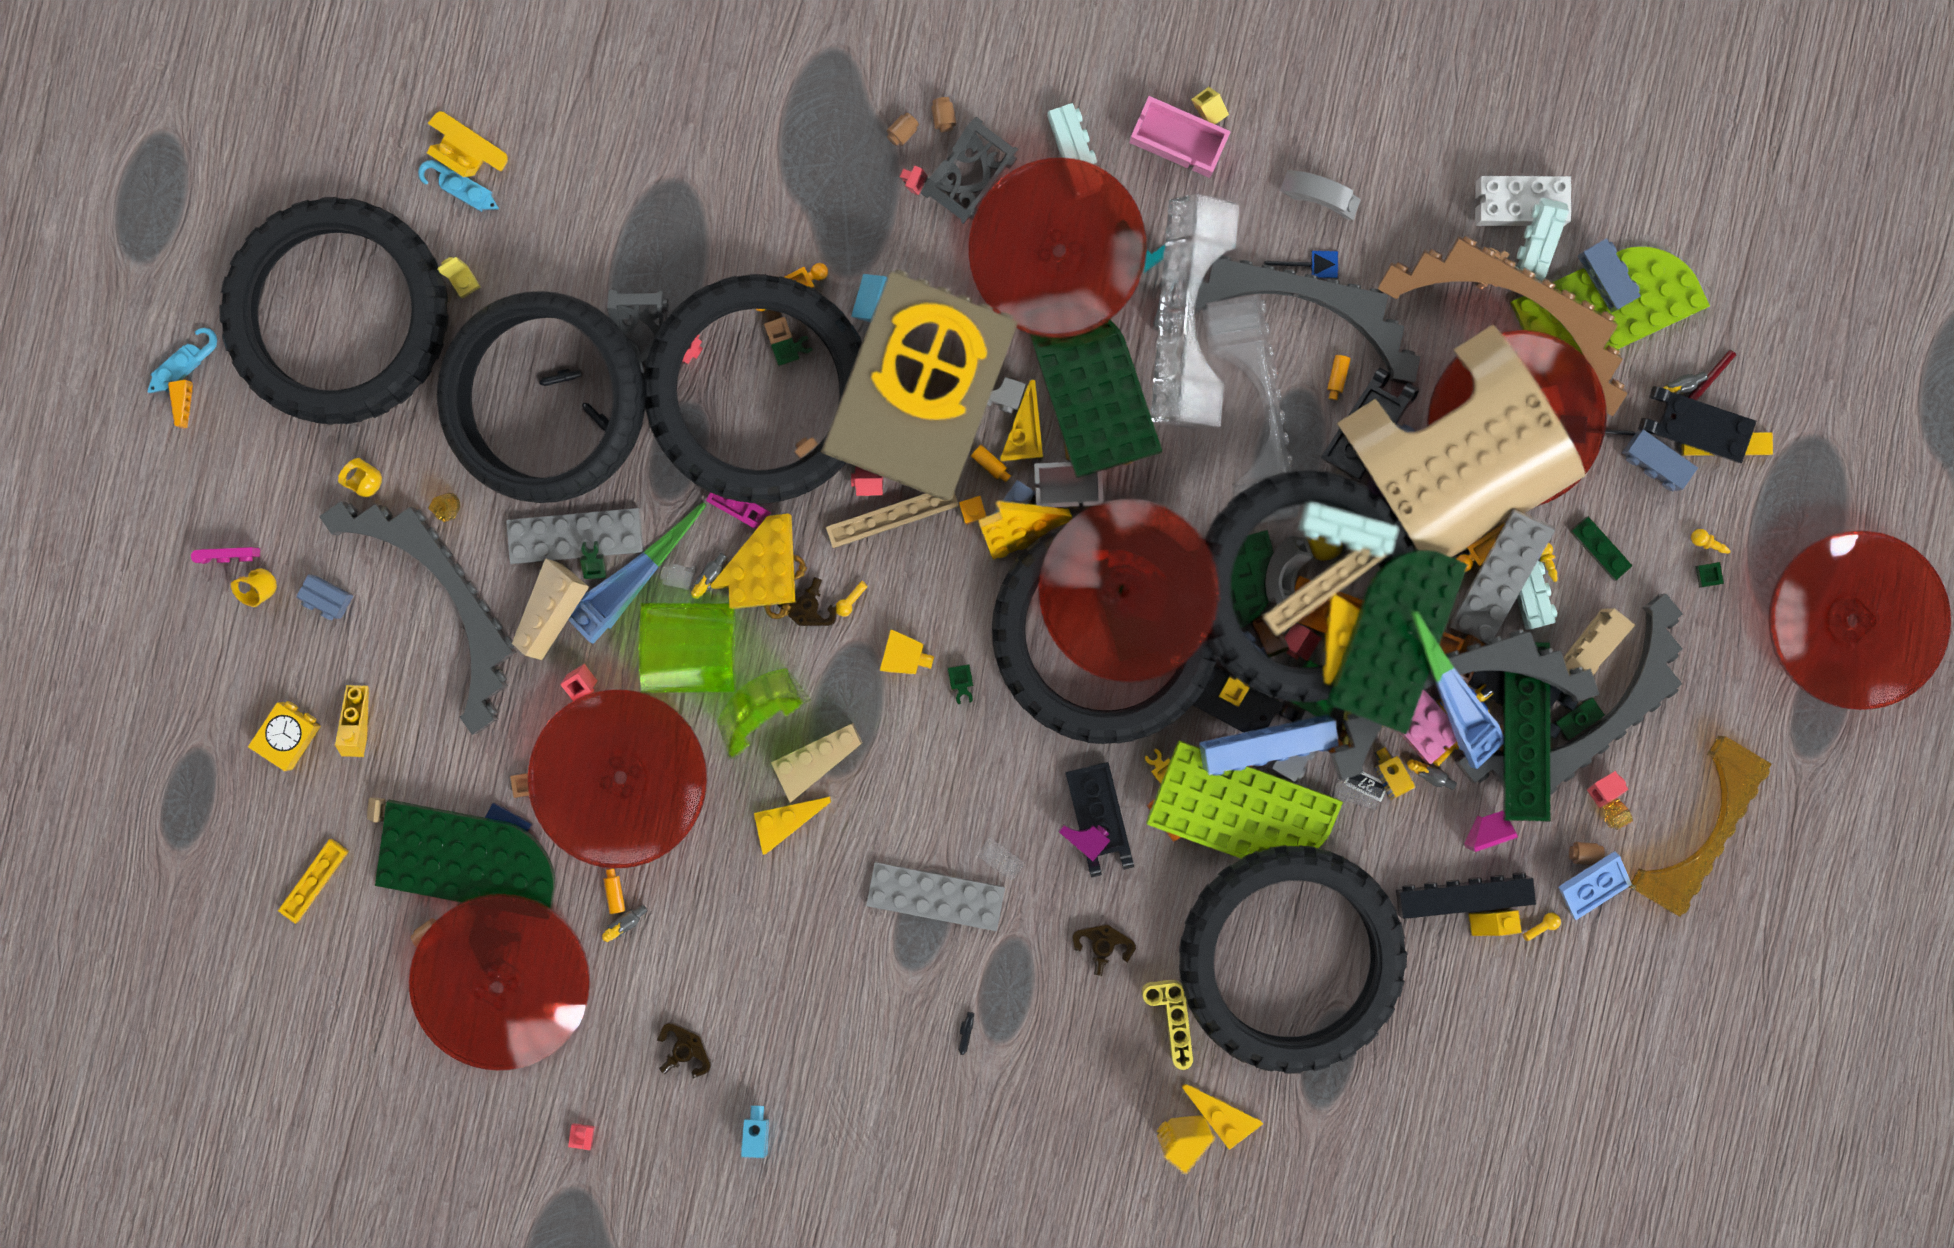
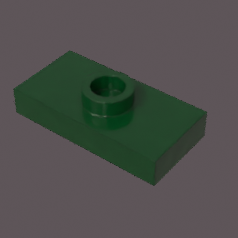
M1591 697L1554 723L1561 728V733L1569 741L1601 719L1605 714L1593 697Z

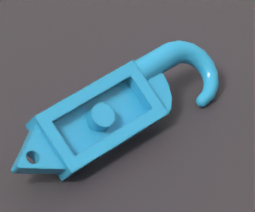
M427 160L419 167L418 175L424 184H428L424 177L425 171L428 168H433L441 173L439 176V186L444 191L481 212L482 210L499 209L490 190L467 177H462L444 164L435 160Z
M205 327L196 330V335L206 333L209 336L208 344L201 350L191 344L183 345L150 374L152 379L147 392H169V382L183 380L199 366L201 361L213 352L217 346V336L214 331Z

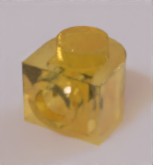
M445 493L435 497L428 509L434 513L436 518L446 522L456 517L460 509V500L453 493Z
M1619 799L1603 807L1606 814L1604 820L1609 828L1619 830L1633 822L1630 810Z

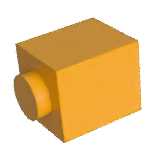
M980 496L959 502L966 525L987 517Z

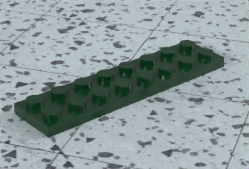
M1534 642L1539 656V651L1550 648V642ZM1503 671V821L1551 822L1550 684L1523 674Z

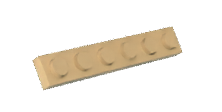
M955 492L949 501H944L929 494H923L827 526L826 529L832 547L836 548L958 507L959 504Z
M1364 548L1361 551L1353 550L1262 617L1274 635H1278L1381 561L1386 555L1384 554L1383 557L1370 555V550Z

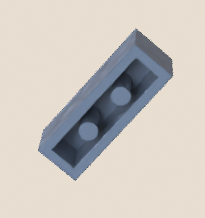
M1606 238L1579 254L1578 258L1612 313L1641 295L1639 294V286L1628 275L1626 264L1620 261L1616 255V247Z
M1645 430L1637 431L1622 452L1626 456L1627 462L1634 466L1639 465L1645 469L1644 473L1647 476L1659 479L1663 482L1662 486L1672 492L1674 490H1683L1698 469L1697 466Z

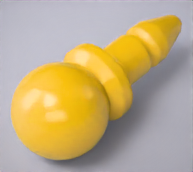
M1696 529L1691 534V541L1696 546H1703L1704 549L1710 547L1720 553L1729 554L1731 552L1726 545L1714 540V535H1709L1704 529Z
M1548 542L1540 556V562L1545 563L1549 577L1554 582H1557V570L1552 561L1555 559V555L1552 554L1553 547Z

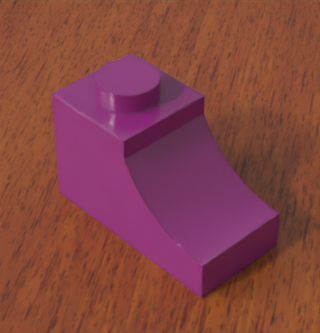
M1063 824L1058 830L1062 836L1092 861L1110 842L1107 838L1109 833L1100 825L1097 828L1092 825L1085 830H1075Z

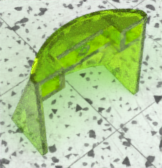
M641 603L639 624L641 693L736 692V609L729 608V604Z
M787 668L771 671L754 678L741 687L725 705L717 720V724L727 754L731 759L744 753V749L751 745L746 736L781 710L785 717H787L801 705L811 701Z

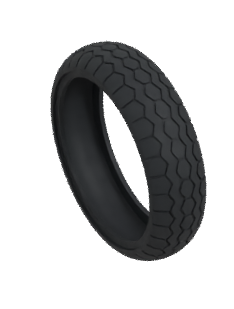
M547 291L518 293L499 299L478 311L462 326L450 343L441 364L437 383L439 420L445 438L456 458L474 478L486 487L501 495L520 501L533 503L565 501L584 495L603 484L623 465L630 455L639 437L645 413L643 373L636 353L624 333L608 316L596 307L562 293ZM556 318L579 329L597 347L610 374L613 403L608 427L593 452L580 464L564 473L539 478L529 476L509 467L487 446L475 422L472 407V387L476 370L482 357L500 335L526 321Z

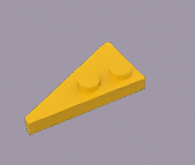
M1035 380L1029 381L1001 454V462L1043 458Z
M1336 594L1329 597V601H1331L1330 616H1327L1328 631L1326 632L1325 641L1327 655L1326 666L1323 667L1324 683L1327 685L1332 683L1338 672L1360 611Z
M831 797L755 812L754 816L762 854H767L831 803Z
M1188 1084L1182 1085L1183 1090L1229 1150L1263 1125L1260 1119L1254 1118L1242 1110L1200 1091L1196 1087Z

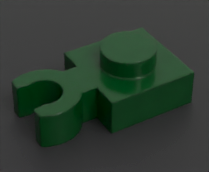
M808 336L801 337L797 343H794L792 338L771 345L778 367L799 360L798 353L800 352L808 354L813 350L812 347L808 349L802 347V342L809 339Z
M594 541V549H588L586 542L582 543L581 551L585 556H581L580 561L584 579L606 578L604 554L597 555L599 550L598 541Z
M970 664L948 668L951 690L958 689L959 692L956 696L958 705L961 704L960 697L964 694L969 697V702H972L973 696L967 689V687L973 686Z

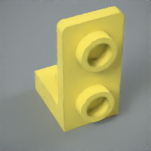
M457 257L447 258L441 263L442 266L438 268L439 272L450 280L462 299L481 287L468 265Z

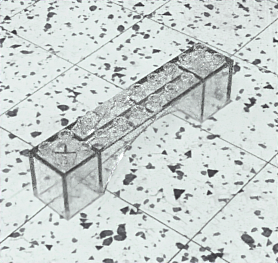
M1193 194L1170 199L1167 209L1168 219L1165 232L1166 243L1160 296V314L1158 318V337L1156 341V361L1154 364L1155 373L1152 386V406L1150 409L1151 418L1154 423L1192 429L1220 427L1224 382L1210 369L1201 353L1195 331L1194 309L1198 288L1208 268L1218 257L1236 247L1239 212L1238 203Z
M1260 294L1206 303L1202 310L1209 354L1228 360L1248 376L1259 393L1265 414V433L1262 447L1250 469L1232 484L1234 497L1260 480L1280 473L1291 472L1290 468L1293 467L1292 456L1287 454L1286 448L1289 445L1288 434L1283 431L1282 425L1285 423L1284 411L1279 408L1281 392L1275 385V379L1278 378L1276 366H1272L1271 357H1274L1273 346L1268 344L1267 335H1270V328L1268 322H1264L1263 313H1266L1265 301L1261 300ZM1300 505L1279 510L1259 524L1297 517L1298 512L1301 511Z

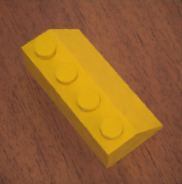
M1202 1115L1170 1118L1168 1122L1164 1121L1157 1130V1137L1164 1157L1185 1174L1215 1139L1207 1120Z

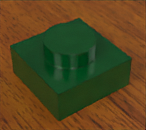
M1720 562L1695 566L1699 588L1724 584Z

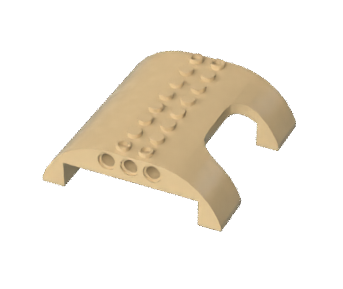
M1491 325L1453 349L1463 367L1470 371L1474 380V391L1471 398L1462 406L1430 426L1417 432H1406L1399 429L1376 399L1337 423L1395 516L1401 521L1417 551H1437L1453 558L1468 549L1467 547L1506 523L1513 509L1526 513L1585 477L1581 460L1567 433L1526 366L1494 325Z

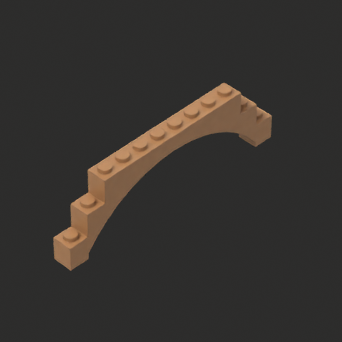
M1458 236L1445 259H1442L1443 255L1434 249L1430 251L1424 249L1411 272L1408 271L1409 267L1400 262H1397V264L1390 263L1378 284V289L1395 299H1398L1400 294L1419 287L1452 281L1492 284L1510 289L1530 298L1556 317L1570 332L1582 350L1593 382L1595 395L1592 399L1593 406L1614 416L1628 393L1624 388L1625 384L1616 379L1610 381L1623 360L1621 355H1619L1620 350L1611 345H1608L1607 348L1605 347L1618 326L1616 321H1614L1615 316L1606 311H1603L1601 314L1594 310L1596 306L1586 300H1583L1582 303L1574 299L1576 295L1565 289L1562 292L1555 289L1556 285L1545 278L1543 281L1535 278L1536 274L1531 270L1524 268L1522 271L1516 268L1514 261L1506 257L1503 260L1496 257V252L1486 246L1483 249L1475 245L1477 242L1468 236H1464V238Z

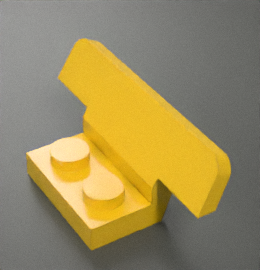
M442 111L437 112L428 122L429 125L445 136L440 144L430 145L427 154L462 177L474 176L484 161L498 171H502L507 164L508 157L505 152Z

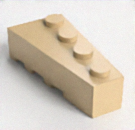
M545 558L512 644L525 656L542 660L589 586L562 563Z
M1615 608L1601 609L1563 657L1568 673L1570 674L1569 670L1582 666L1583 669H1591L1594 675L1602 662L1635 627V624Z
M853 723L771 762L790 803L862 744V740Z

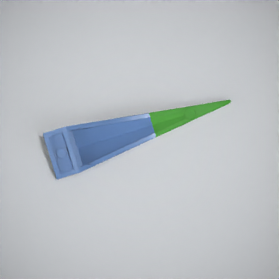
M701 503L647 550L584 594L568 620L589 642L594 644L607 628H612L701 514L706 504Z
M1412 611L1415 625L1459 749L1463 750L1470 767L1478 769L1504 744V735L1499 724L1455 670L1420 615Z

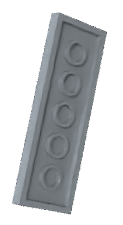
M640 508L506 520L510 564L543 562L545 558L553 561L581 558V556H585L581 551L582 543L586 542L588 549H594V541L599 543L597 555L604 554V556L644 552Z
M1513 509L1449 623L1450 627L1465 634L1474 635L1480 641L1489 644L1488 640L1494 638L1555 532V528Z
M875 862L866 906L997 931L1005 887Z

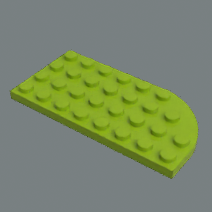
M1630 247L1616 253L1619 260L1626 264L1631 280H1634L1639 286V294L1641 296L1612 313L1585 268L1553 282L1556 285L1555 289L1561 292L1564 289L1576 295L1574 299L1582 303L1583 300H1586L1595 305L1594 310L1601 314L1603 311H1606L1615 316L1614 321H1616L1618 326L1606 343V348L1608 345L1620 349L1710 307L1696 275L1688 265L1671 253L1651 247ZM1526 296L1510 302L1547 382L1587 364L1584 354L1573 336L1548 310Z
M1178 740L1146 824L1242 859V857L1248 854L1267 850L1270 847L1302 845L1319 848L1330 835L1343 801L1250 766H1245V769L1239 771L1227 770L1221 775L1208 774L1202 766L1200 748Z

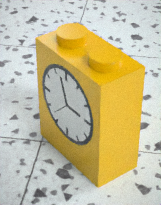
M290 701L276 703L248 748L283 771H290L294 768L321 727V725L316 723L317 719L308 713L302 714L297 710L298 706Z

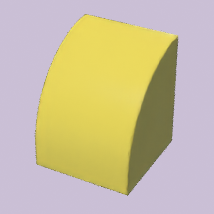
M1207 87L1191 99L1203 120L1212 124H1217L1229 115L1220 94L1210 87Z

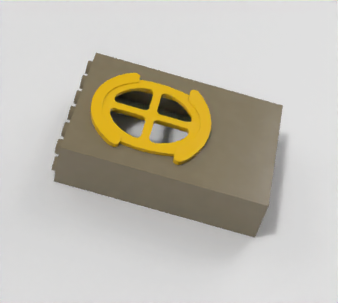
M896 269L895 272L891 271L885 280L820 453L944 501H949L953 496L1018 321L1013 320L1014 316L1005 312H1001V314L992 311L993 308L986 304L980 303V306L971 303L972 299L966 296L959 295V298L950 295L951 291L946 288L938 287V289L929 286L930 282L917 278L915 281L908 278V273ZM927 322L938 324L939 328L929 354L925 355L902 345V339L914 327ZM948 329L954 330L964 344L966 365L962 369L942 362L937 358ZM898 354L910 357L924 364L916 390L912 394L906 392L897 379L895 357ZM933 368L940 369L959 378V384L945 397L932 401L923 398L922 395Z

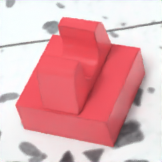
M914 165L912 171L903 169L900 178L906 183L905 186L911 193L919 196L928 175L922 168Z
M573 1123L571 1125L568 1147L591 1150L595 1126Z

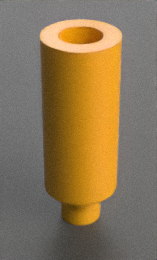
M1335 355L1327 390L1330 391L1329 399L1337 400L1339 393H1343L1351 361L1350 357Z
M980 445L973 452L971 457L995 479L1001 478L1005 483L1010 479L1011 475L1006 472L1007 467L983 445Z
M614 868L606 869L607 878L603 880L609 914L625 911L620 876L615 875Z

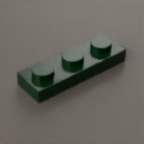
M1589 516L1585 517L1570 531L1614 581H1617L1633 566Z

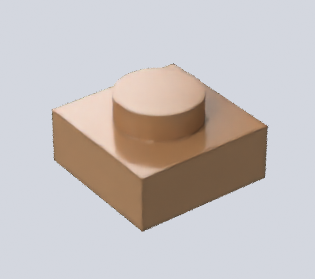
M785 316L764 323L771 345L792 338Z
M804 437L795 445L798 449L794 453L800 459L818 443L813 437L809 440Z
M534 772L510 776L514 798L537 794Z

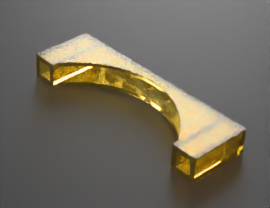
M1718 735L1707 753L1713 759L1721 788L1720 811L1711 835L1695 853L1677 864L1649 871L1639 868L1631 881L1632 885L1628 887L1679 917L1689 910V902L1693 895L1698 894L1700 891L1702 880L1711 873L1714 860L1724 851V843L1727 838L1734 834L1736 823L1744 817L1749 801L1756 797L1759 791L1758 786L1770 773L1769 768L1772 765L1770 762L1726 736Z

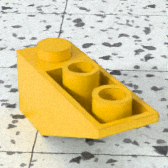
M346 685L335 746L341 756L364 757L368 730L369 686Z

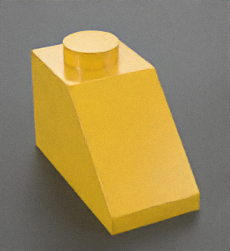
M1512 907L1468 913L1472 936H1503L1522 933L1519 911Z

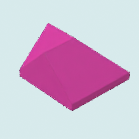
M1502 810L1485 817L1477 816L1464 845L1465 848L1477 852L1518 838V835L1510 821H1503Z

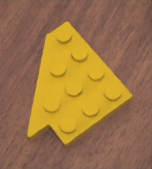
M998 501L996 502L999 510L998 513L978 520L994 560L996 558H1003L1016 550L1027 548L1050 530L1072 522L1073 518L1069 509Z
M789 513L767 516L711 584L713 589L729 588V608L738 609L795 602L792 515Z

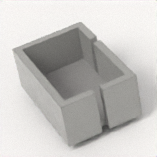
M1071 462L1034 464L1035 486H1039V488H1035V502L1037 506L1066 509L1078 508L1079 503H1082V508L1102 507L1104 505L1102 471L1076 478Z

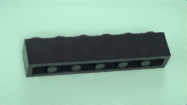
M1513 873L1510 878H1504V875L1490 876V880H1482L1481 877L1469 878L1468 882L1460 883L1459 880H1448L1445 885H1438L1437 882L1424 883V887L1417 888L1415 885L1410 884L1403 885L1402 889L1396 890L1398 915L1402 919L1536 905L1534 879L1526 876V873Z

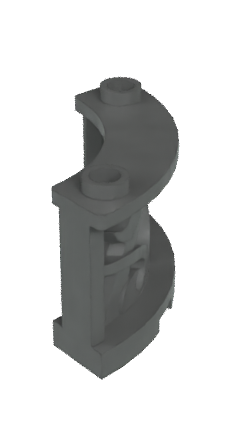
M975 117L966 126L952 148L953 152L951 155H949L947 160L944 159L936 171L929 177L920 193L926 198L932 197L961 219L960 222L963 224L969 218L973 220L980 211L978 206L996 184L1005 169H1010L1017 160L1014 155L1018 148H1013L982 125L983 121L978 117ZM976 133L989 141V143L984 146ZM993 145L1005 153L1004 158L1000 162L994 161V156L998 152H992L987 155L988 149ZM967 149H972L973 154L976 150L978 151L975 156L970 158L965 155ZM981 158L983 167L982 182L960 186L961 173L955 165L956 162L973 163ZM990 168L997 169L995 174L990 179ZM951 173L957 176L955 185H951L954 180L947 178ZM941 190L946 191V192H950V193H951L950 196L946 195V194H945L944 192H942ZM982 190V192L975 199L973 193ZM956 193L960 194L959 200L961 204L963 199L967 198L970 200V204L966 209L953 200Z
M609 290L607 310L609 318L623 333L631 331L637 325L639 319L656 336L661 325L667 319L666 312L669 311V301L664 299L663 291H658V293L619 294L618 290ZM626 305H635V308ZM640 305H656V312L651 313L649 306L641 312ZM631 315L634 316L631 325H626L624 323V318H628L630 320ZM658 318L659 326L653 320ZM628 339L639 360L644 378L643 361L645 359L647 361L654 339L643 352H640L638 345L633 340Z

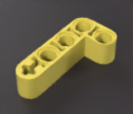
M1177 980L1146 983L1141 992L1144 1001L1151 1006L1165 1005L1172 1061L1176 1068L1180 1070L1188 1069L1193 1063L1187 1003L1182 984ZM1177 986L1180 988L1179 994L1174 997L1168 994L1169 989ZM1156 989L1158 995L1154 999H1149L1146 997L1147 991ZM1178 1008L1183 1011L1182 1016L1177 1019L1171 1017L1172 1011ZM1177 1031L1185 1032V1037L1180 1041L1174 1039V1034ZM1179 1048H1182L1185 1055L1184 1062H1180L1178 1059L1180 1058Z

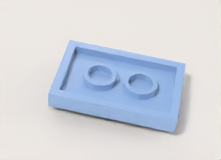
M1614 851L1558 888L1571 916L1577 920L1632 884L1620 856Z

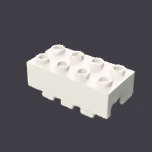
M1481 176L1475 182V199L1480 200V204L1475 208V226L1532 225L1534 219L1531 217L1532 210L1535 204L1539 205L1541 198L1564 202L1568 205L1569 213L1564 224L1565 226L1571 221V176Z

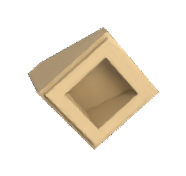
M369 798L368 820L372 822L384 820L386 804L384 798Z

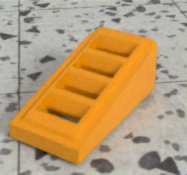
M188 380L169 382L174 425L180 428H188L193 382Z

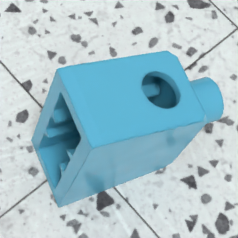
M751 1105L750 1118L744 1119L741 1157L764 1158L768 1155L769 1119H763L764 1106ZM753 1125H757L760 1128L759 1134L753 1132Z

